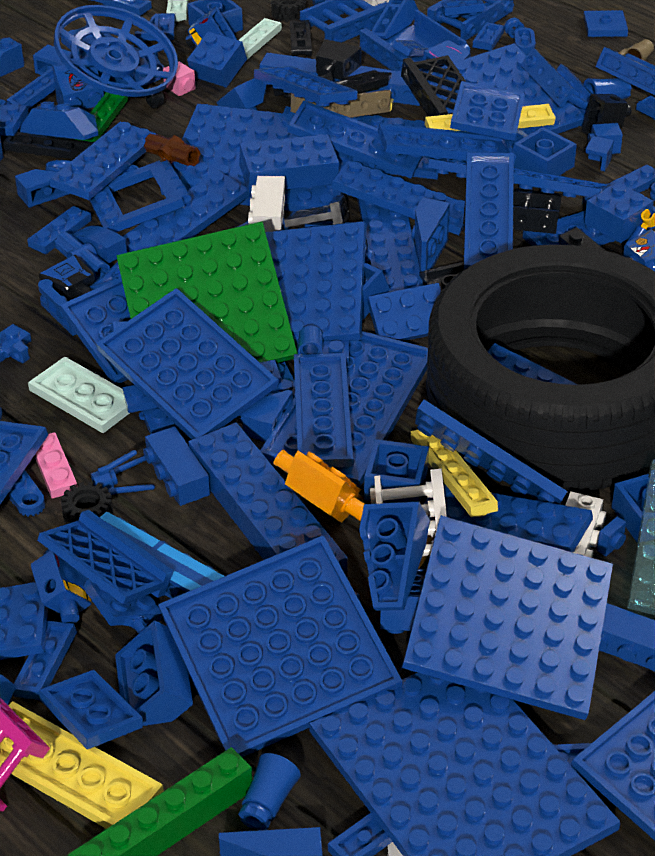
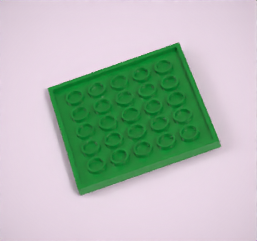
M263 221L116 255L131 319L177 288L259 363L275 360L276 363L294 359V354H297Z

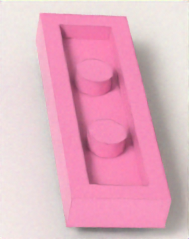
M56 433L48 434L34 457L53 499L64 496L66 490L71 491V486L75 485L77 488L78 486Z

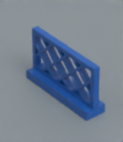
M90 510L81 512L78 521L39 533L37 541L122 604L148 594H153L157 598L165 595L174 572ZM72 544H77V545H81V546H86V548L80 547V546H75V545H72ZM93 559H95V560H100V561H105V562H107V563H102V562H98V561H93ZM97 571L104 572V573H108V575H106V574H101V573H99V572H97ZM115 575L127 577L128 579L115 577ZM119 587L130 589V591L125 592Z

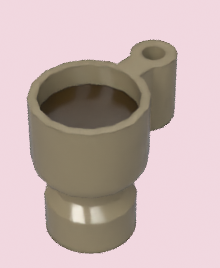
M643 39L639 43L633 44L628 49H622L618 53L624 56L629 53L645 61L648 55L653 52L654 45L650 40Z

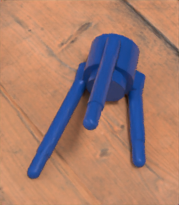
M136 450L123 455L106 466L98 468V471L90 473L94 486L97 483L102 484V488L106 487L111 495L153 490L155 488L153 484L114 488L113 485L118 484L116 474L146 461L145 456H142L117 467L137 454Z

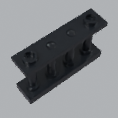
M513 189V230L556 234L562 194ZM466 201L464 206L463 225H465Z

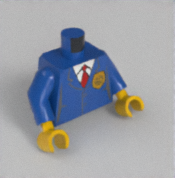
M646 209L641 213L642 225L637 226L624 245L623 257L632 259L655 271V232L652 229L647 231L648 227L655 226V213L649 218L651 213L649 209Z

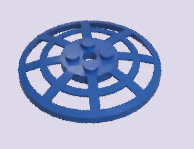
M106 5L77 7L61 17L54 32L56 53L68 70L85 83L111 94L129 97L156 94L171 84L177 72V54L167 36L145 18L121 8ZM93 16L120 19L124 21L122 29L96 26ZM84 17L88 28L79 31L75 36L64 30L65 26L78 18ZM132 24L147 32L158 44L148 47L139 38L130 34ZM100 33L114 34L118 38L102 37ZM90 34L95 39L91 46L80 41ZM60 35L71 42L73 59L67 58L59 43ZM126 39L137 45L141 50L136 51L130 44L125 42ZM77 47L87 52L89 59H79ZM164 50L169 61V72L156 70L157 63L153 54ZM147 57L150 69L138 66L139 59ZM86 67H95L102 73L101 77L95 75ZM135 72L147 75L139 82H135L130 77ZM110 77L122 78L127 84L111 82L109 79ZM153 77L167 78L164 83L149 89L141 87L149 83Z

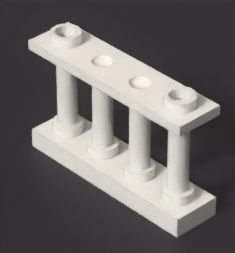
M442 469L430 470L431 481L426 482V485L383 490L380 475L374 476L375 488H370L371 504H380L386 500L428 496V499L433 498L432 501H428V504H422L421 506L430 518H435V520L430 521L428 535L434 538L440 515L447 517ZM433 541L432 544H426L423 556H430Z

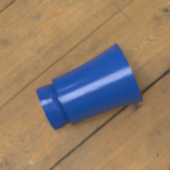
M588 78L583 83L592 94H615L621 99H627L631 95V84L620 78Z
M265 753L259 757L253 780L239 812L241 821L246 826L260 831L267 830L271 821L275 819L287 795L301 777L299 769L291 761L272 753Z

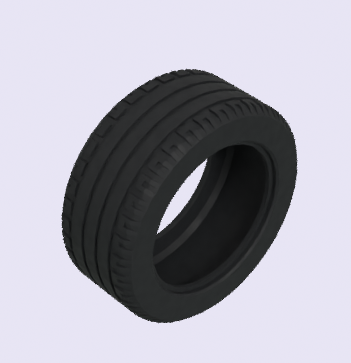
M538 245L512 249L492 255L467 267L464 271L457 274L456 277L452 278L445 285V288L441 290L430 314L426 401L568 492L613 487L615 483L643 476L655 470V271L632 259L612 252L574 245ZM494 343L510 351L541 346L568 347L607 358L626 370L628 374L611 381L595 384L573 385L544 382L523 376L506 368L487 351ZM458 452V454H459L462 458H464V455L461 454L460 452ZM480 465L477 466L478 469L483 470L487 473L488 470L481 467Z

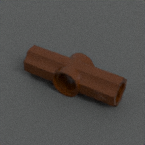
M150 133L145 138L144 147L146 151L158 155L163 161L167 160L171 164L175 161L187 166H195L199 163V156L201 154L199 149L185 144L176 135L169 139Z

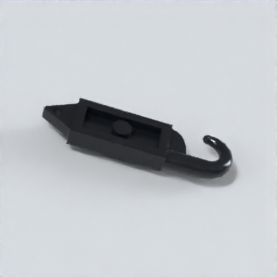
M373 70L345 77L343 80L335 81V83L357 90V94H361L367 90H377L379 87L387 86L392 72Z

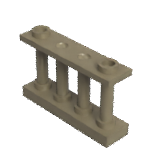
M391 91L363 92L357 94V100H350L348 104L332 102L329 106L320 107L349 118L390 112ZM291 93V112L296 113L303 100L305 101V98L295 97Z

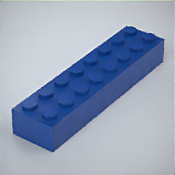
M237 422L188 441L189 448L209 475L210 491L263 560L324 535L347 577V556L293 490L285 485L284 479Z

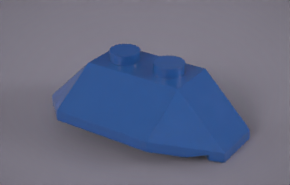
M42 102L41 106L30 111L19 127V132L70 139L86 140L98 136L95 116L81 108L70 107L69 103L54 105V102Z

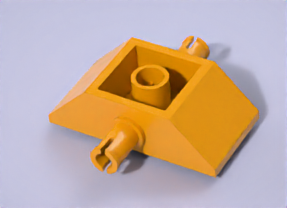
M281 450L278 453L273 464L288 473L285 481L286 486L341 523L349 515L361 521L364 498L359 494L361 489L351 482L345 474L334 467H328L322 459L310 451L306 455L297 451L294 457L285 450Z

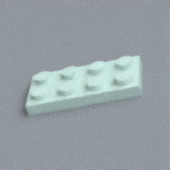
M63 357L28 382L31 392L101 433L106 432L130 414L126 407L122 388L67 357Z

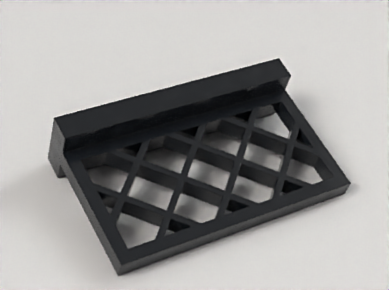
M446 55L414 62L411 57L403 59L401 77L427 116L453 114L448 113L446 108L454 109L455 103L450 102V100L457 99L458 93H455L456 89L459 90L461 81L466 82V80L450 57ZM446 64L448 68L445 69L442 67H438L437 65ZM424 68L429 70V72L425 73L420 71L419 69ZM433 72H436V73L442 74L443 77L441 78V77L432 75V73H433ZM447 76L455 78L457 82L447 80L446 78ZM428 80L438 83V86L430 85ZM444 85L453 89L449 91L441 88V86ZM437 94L446 96L448 98L447 100L438 98Z
M345 194L336 195L329 203L330 205L293 211L284 220L285 227L328 219L333 220V225L345 224L349 218Z

